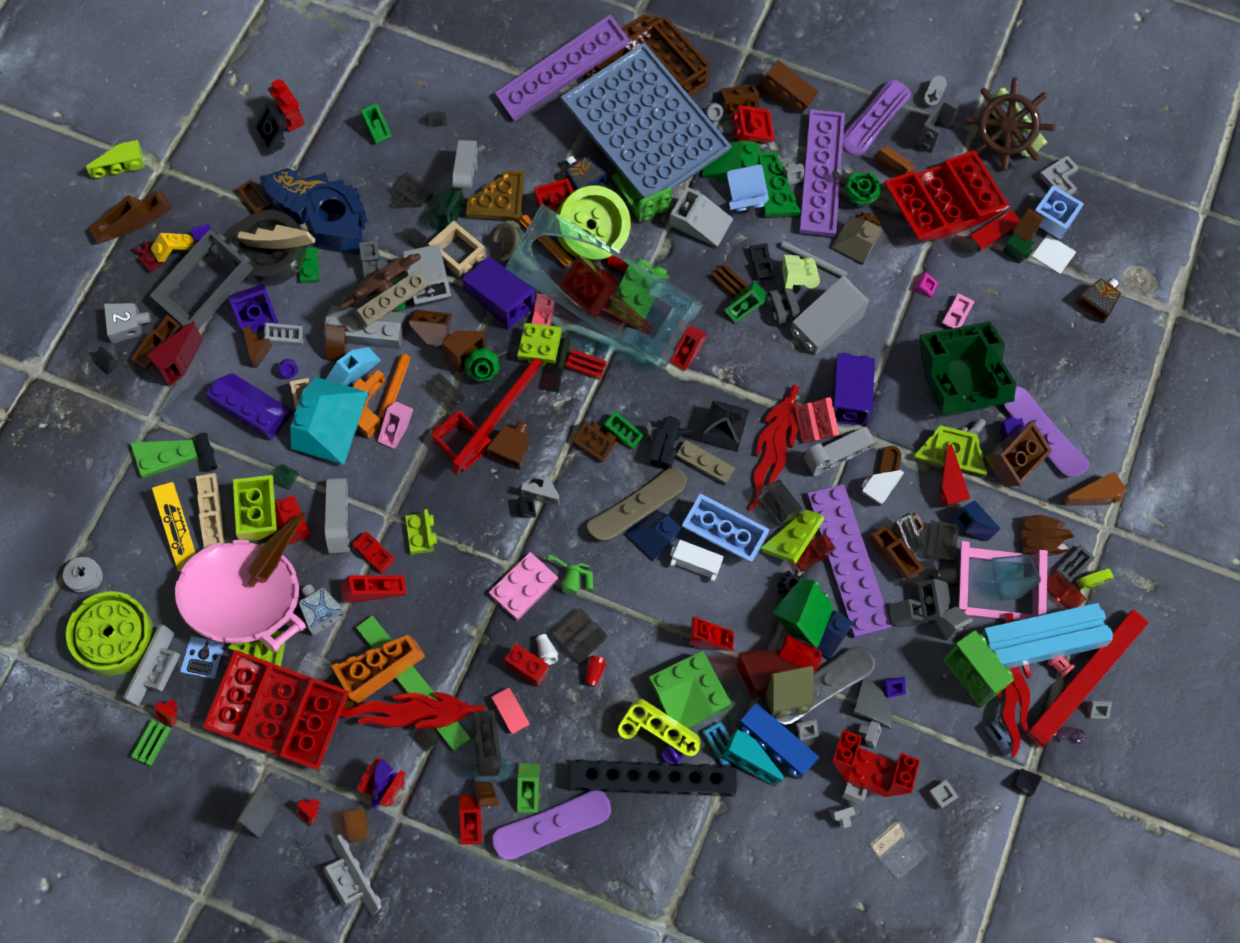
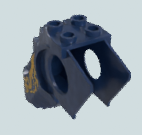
M289 168L259 176L265 195L274 210H277L281 215H285L286 218L293 219L295 223L303 224L310 220L319 248L323 247L352 254L360 253L359 243L362 242V230L366 229L364 223H367L363 203L359 199L360 195L357 187L353 188L352 184L345 186L343 179L329 182L326 173L298 179V171ZM332 214H338L342 216L340 219L336 221L325 220L328 216Z

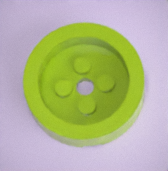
M586 186L576 190L563 200L556 212L555 232L557 238L567 252L580 260L598 261L612 256L623 247L630 233V214L626 204L615 192L602 186ZM589 219L596 223L595 228L592 230L586 224Z
M102 592L84 600L76 612L72 613L66 629L67 645L74 658L87 670L102 676L121 675L136 668L141 663L154 637L153 622L146 610L138 601L121 592ZM107 627H113V633L109 637L104 636V630Z

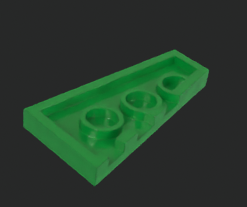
M759 152V165L763 168L769 200L764 203L765 217L800 216V208L797 206L796 198L791 192L789 181L784 175V169L777 152Z

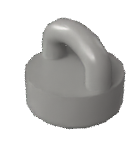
M710 103L704 110V113L709 120L718 121L723 115V108L717 103Z

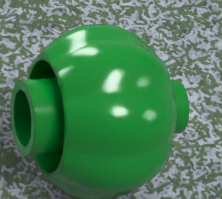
M486 347L473 349L464 360L466 374L476 382L491 381L499 372L498 356Z

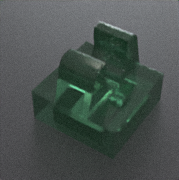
M281 464L273 476V481L283 488L290 490L299 473Z

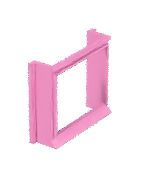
M961 542L960 610L968 616L1005 620L1006 613H1013L1014 621L1046 615L1048 551L1039 550L1035 555L969 548L970 542ZM969 558L1033 565L1032 614L967 607Z

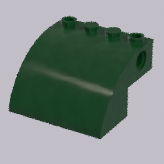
M991 321L919 335L925 377L932 397L943 416L1015 401L1017 383L1003 363L1005 343Z

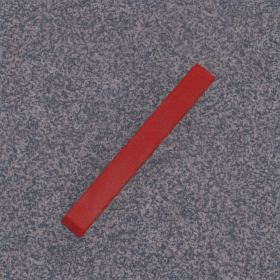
M1133 609L1112 632L1113 640L1108 646L1099 648L1029 729L1026 735L1043 748L1143 631L1149 621Z

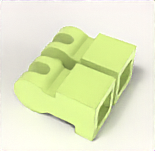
M784 255L781 271L785 288L793 289V285H805L807 288L812 289L819 285L820 278L814 259H800V256Z

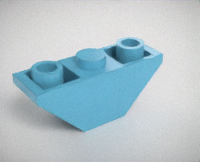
M369 347L351 350L336 362L326 380L350 386L381 362V360Z

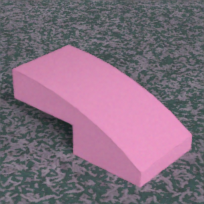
M958 293L942 324L950 328L961 327L975 301Z

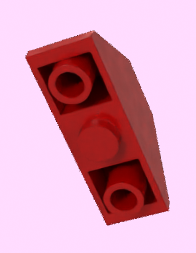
M692 617L689 645L703 650L733 651L734 632L698 617Z

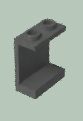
M944 95L923 125L917 145L923 150L932 153L941 132L934 125L937 122L949 129L960 104Z

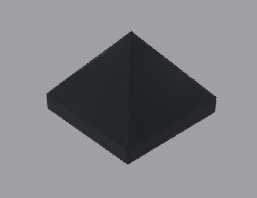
M519 496L518 512L521 515L535 518L534 500Z

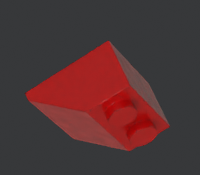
M295 495L275 502L277 531L268 536L269 539L288 522L302 513ZM304 518L288 545L311 537Z

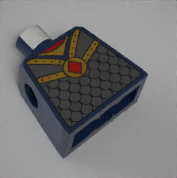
M571 156L565 161V164L568 166L566 169V179H569L574 192L586 186H603L606 184L607 173L589 158L584 157L577 161Z

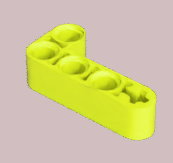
M637 699L631 704L618 727L619 735L622 738L630 739L635 736L642 726L687 756L696 755L700 748V738L696 733L642 699ZM641 707L644 713L637 714L634 708ZM658 718L662 724L654 725L651 720ZM631 724L633 726V730L627 731L624 729L623 725ZM671 729L677 730L679 735L673 737L668 731ZM691 741L694 742V745H691L690 747L687 746V744H690Z

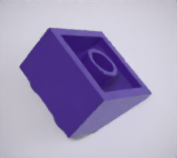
M264 283L228 296L243 335V327L250 326L252 332L264 328L265 323H278Z

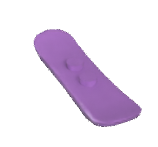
M889 80L868 107L843 134L842 148L854 156L863 154L890 119L911 97L910 89L898 80Z
M1017 386L1015 401L1004 404L1009 415L1016 419L1022 418L1024 425L1034 421L1052 450L1047 458L1063 475L1077 477L1083 474L1089 468L1087 458L1052 423L1029 392Z
M594 790L545 812L500 827L493 835L494 848L500 857L515 859L554 841L594 827L609 818L611 813L610 800L604 792Z

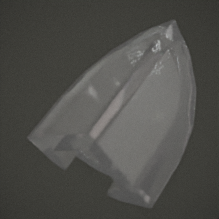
M311 650L304 656L297 673L322 681L331 675L333 668L327 659Z

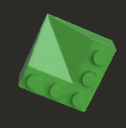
M975 630L957 642L943 660L981 708L1005 689L1014 679L1011 671L999 661L998 654L988 647L985 638Z
M704 651L649 676L648 683L662 711L688 729L728 711L731 707V702ZM672 729L675 736L679 735L677 730Z

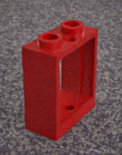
M461 410L457 413H452L443 425H438L432 432L433 442L452 461L458 455L442 439L460 424L473 436L479 429ZM488 437L461 469L463 472L488 451L487 448L491 444V440Z

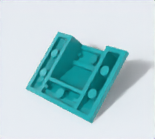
M315 377L303 390L290 427L291 449L344 465L369 392Z

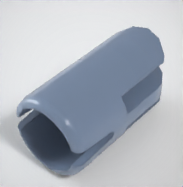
M999 716L997 719L1007 732V736L994 720L990 723L1001 738L1000 741L988 725L984 726V728L1003 755L1008 757L1012 752L1009 745L1013 748V740L1002 717Z

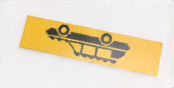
M174 482L153 487L152 490L177 570L181 571L196 552Z

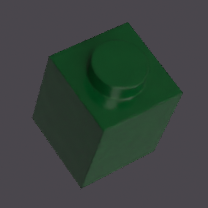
M1014 234L1007 241L1003 252L1018 263H1021L1024 258L1028 260L1034 252L1032 248L1035 243L1030 239L1025 241Z

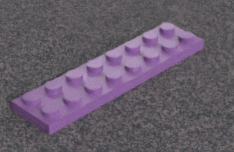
M610 14L496 91L495 94L515 121L630 44V41Z
M810 109L799 233L835 237L845 113Z
M842 484L807 493L812 512L821 514L824 518V521L818 528V532L846 617L854 622L850 629L853 639L891 629L892 625L845 485Z

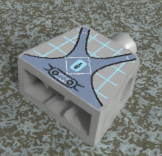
M310 584L301 590L305 598L299 604L313 636L346 617L342 607L324 588L315 591Z

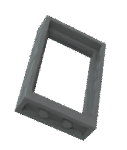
M209 229L150 295L183 326L194 321L199 330L254 269L249 264L251 260L244 253L239 255L237 253L239 249L231 242L226 244L224 242L226 238L220 232L215 234ZM216 244L239 265L191 317L168 295Z

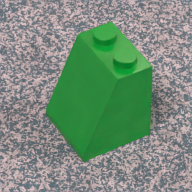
M802 577L772 613L792 637L817 649L834 606L829 601L830 597L819 589L820 585L815 580H808Z

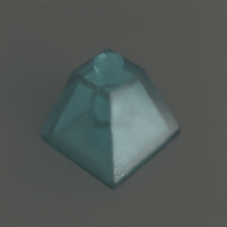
M1031 554L992 558L995 588L1000 600L1020 599L1041 582V577Z

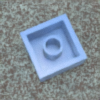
M1052 186L1034 212L1044 218L1040 228L1061 239L1084 203L1059 188Z

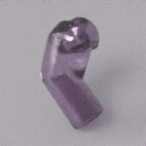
M1074 727L1064 728L1054 734L1058 742L1067 738L1075 739V742L1078 744H1083L1086 741L1085 732Z

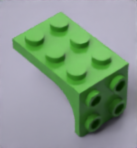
M620 172L612 175V180L639 222L650 220L654 215L665 213L671 208L672 189L670 187L642 199Z
M638 258L637 261L631 259L608 310L609 314L639 328H642L663 282L670 277L666 274L667 270L656 265L652 268L650 267V262Z

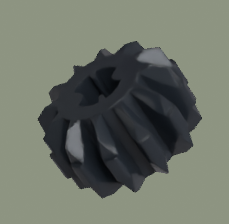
M795 570L794 574L787 571L786 575L782 574L780 576L781 581H778L777 586L780 588L778 594H784L782 599L793 588L790 587L791 584L795 586L802 577H805V573L799 576L798 570Z

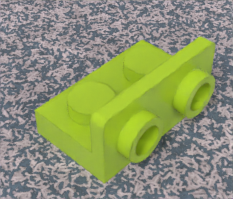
M424 509V513L405 516L411 555L434 551V544H437L436 533L431 531V526H434L433 514L429 515L428 509Z

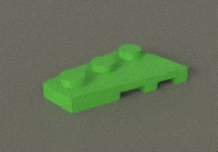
M192 440L131 443L140 475L143 479L199 460Z

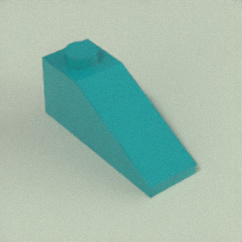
M737 730L730 736L722 754L723 758L774 787L783 780L784 776L758 742L750 737L748 733Z

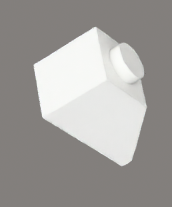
M898 470L875 474L871 479L867 477L861 486L864 488L862 493L882 506L904 472Z

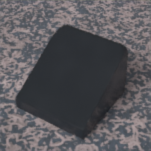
M100 346L97 351L95 364L108 375L118 366L114 358Z

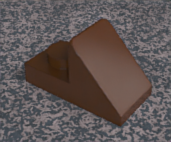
M1029 208L1014 228L1013 233L1025 241L1032 240L1044 218Z
M246 326L242 329L253 367L257 368L272 345L269 338L258 341L256 332H252L250 326Z

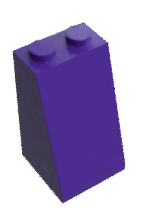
M491 257L481 260L475 269L468 271L462 278L463 288L508 330L535 308L534 289Z
M849 353L837 354L831 395L836 423L866 427L873 412L874 358L864 355L853 356Z

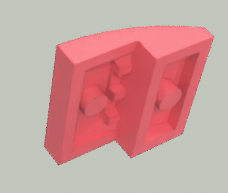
M831 398L795 407L803 444L839 435Z

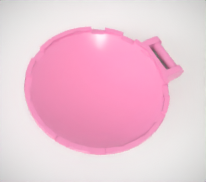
M233 540L232 543H216L195 554L182 568L175 587L178 611L184 621L194 631L204 637L225 643H244L259 640L270 651L275 653L280 649L279 646L298 631L301 632L306 628L304 622L293 613L299 597V583L292 564L282 555L277 568L266 583L259 580L254 587H251L247 582L252 576L245 567L264 544L250 543V540ZM286 622L292 625L275 640L270 636Z

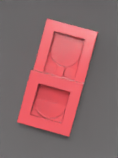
M537 294L532 324L551 326L556 296Z
M509 687L491 697L511 734L529 725L524 712Z

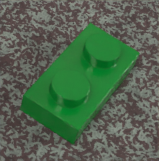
M300 248L301 284L319 282L318 248Z

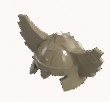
M508 220L501 224L494 232L492 241L499 244L502 241L499 254L504 257H501V261L515 260L519 266L524 267L526 270L538 272V267L526 253L529 239L519 229L520 224L513 220Z

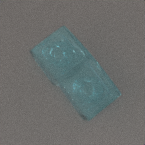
M498 759L497 765L476 762L474 781L503 782L517 779L519 762Z

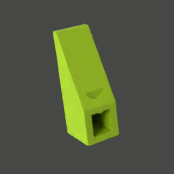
M138 140L120 143L86 165L91 178H101L106 175L145 168L143 153Z

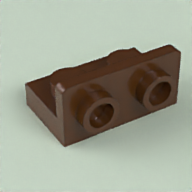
M754 84L720 89L726 114L734 112L739 105L759 108V93Z
M591 421V423L584 422L572 441L605 462L613 448L619 444L615 440L617 437L608 431L605 433L600 430L601 426L594 421Z

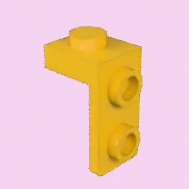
M160 233L150 249L158 262H165L173 249L191 250L196 243L191 235Z

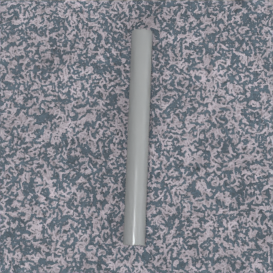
M785 241L781 244V248L803 259L812 258L817 266L839 277L843 275L846 277L848 272Z

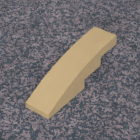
M276 225L274 231L258 228L256 234L240 231L237 237L245 246L265 249L292 248L315 243V239L308 231Z
M217 474L196 476L200 510L199 518L204 549L216 543L225 544Z

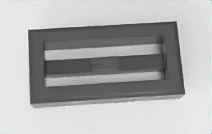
M1080 545L1054 572L1059 574L1062 580L1065 579L1069 585L1095 557ZM1081 551L1083 554L1064 572L1062 569ZM1087 556L1089 559L1069 577L1068 574Z

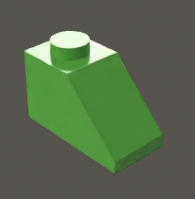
M519 763L517 812L538 813L540 764Z

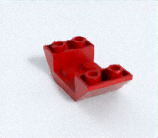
M842 729L832 762L846 782L883 797L912 793L920 763L919 759L900 753L896 762L860 748L859 745L862 737Z

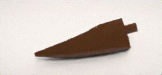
M302 512L288 522L254 555L245 567L252 576L247 584L254 587L259 580L266 583L277 568L286 547L306 514Z

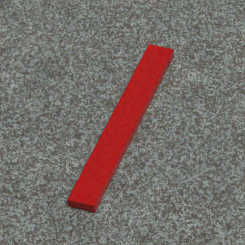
M536 358L532 361L453 461L452 473L457 475L491 433L539 372L541 360Z

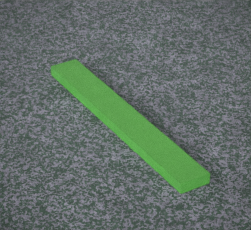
M373 615L356 627L372 649L380 648L384 644L393 641ZM413 666L396 677L407 693H420L435 699L433 690ZM458 722L443 728H436L454 752L470 740V737Z

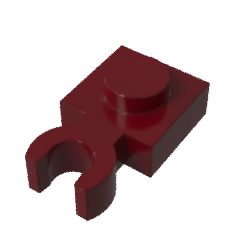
M143 241L144 249L140 250L137 246L134 248L136 253L141 256L139 259L152 274L164 266L166 262H158L148 243Z

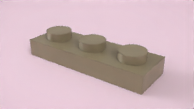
M685 440L676 454L677 459L723 485H726L735 470V467Z

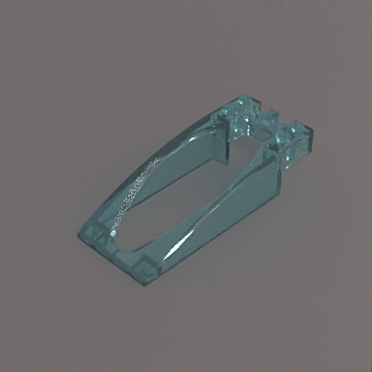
M541 204L505 267L511 273L620 345L629 346L661 367L668 365L675 353L674 348L691 320H695L704 305L703 302L543 204ZM541 236H558L581 241L601 248L632 266L652 285L648 291L649 296L658 298L672 307L655 338L644 331L611 323L578 304L550 278L537 262L532 252L533 241Z

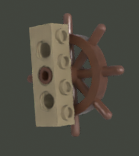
M419 253L410 254L404 259L400 258L380 270L379 268L369 274V278L351 291L350 297L339 304L340 309L352 307L356 303L359 304L378 292L379 295L357 309L354 314L364 328L387 315L430 285L420 269L397 284H392L393 281L407 272L411 265L419 261L421 255Z

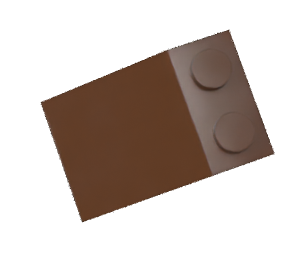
M1030 421L997 444L985 458L1004 487L1020 486L1052 450L1034 421Z

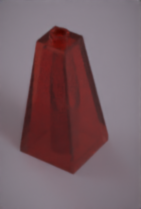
M780 650L741 652L735 663L752 700L765 695L772 674L802 667L780 657Z

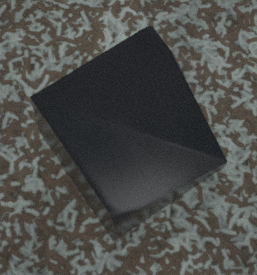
M1021 768L1012 787L1031 797L1034 795L1042 777Z

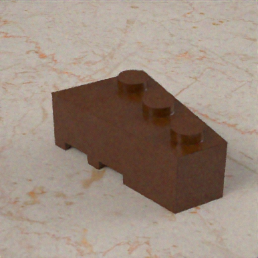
M779 60L764 74L756 86L758 91L801 114L809 107L818 94L815 88Z

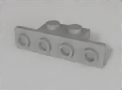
M159 625L124 695V699L134 705H140L148 688L163 691L180 657V654L167 649L174 636V632L164 625Z
M339 834L332 840L331 845L340 860L326 866L323 871L343 907L362 898L370 914L373 916L381 908L380 898L371 889L370 881L367 876L363 875L359 868L358 860L351 854L348 842Z

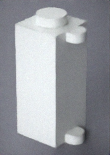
M679 540L678 545H674L671 550L670 556H673L670 565L673 567L678 565L711 578V581L715 582L724 556Z

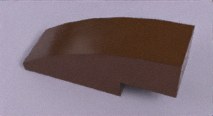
M167 315L157 329L150 331L131 359L147 370L152 366L147 354L154 347L164 343L169 336L179 332L183 325L175 318Z
M888 525L879 529L868 538L877 552L907 580H910L924 570L902 538L897 539Z

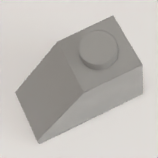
M957 606L952 609L947 607L943 617L935 620L947 641L964 633L973 622L972 618Z

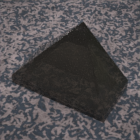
M911 513L905 514L894 522L891 531L897 539L902 538L913 554L923 547Z

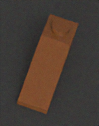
M1114 471L1068 495L1062 504L1064 506L1107 505L1111 502L1115 504L1124 498L1123 495L1127 488Z

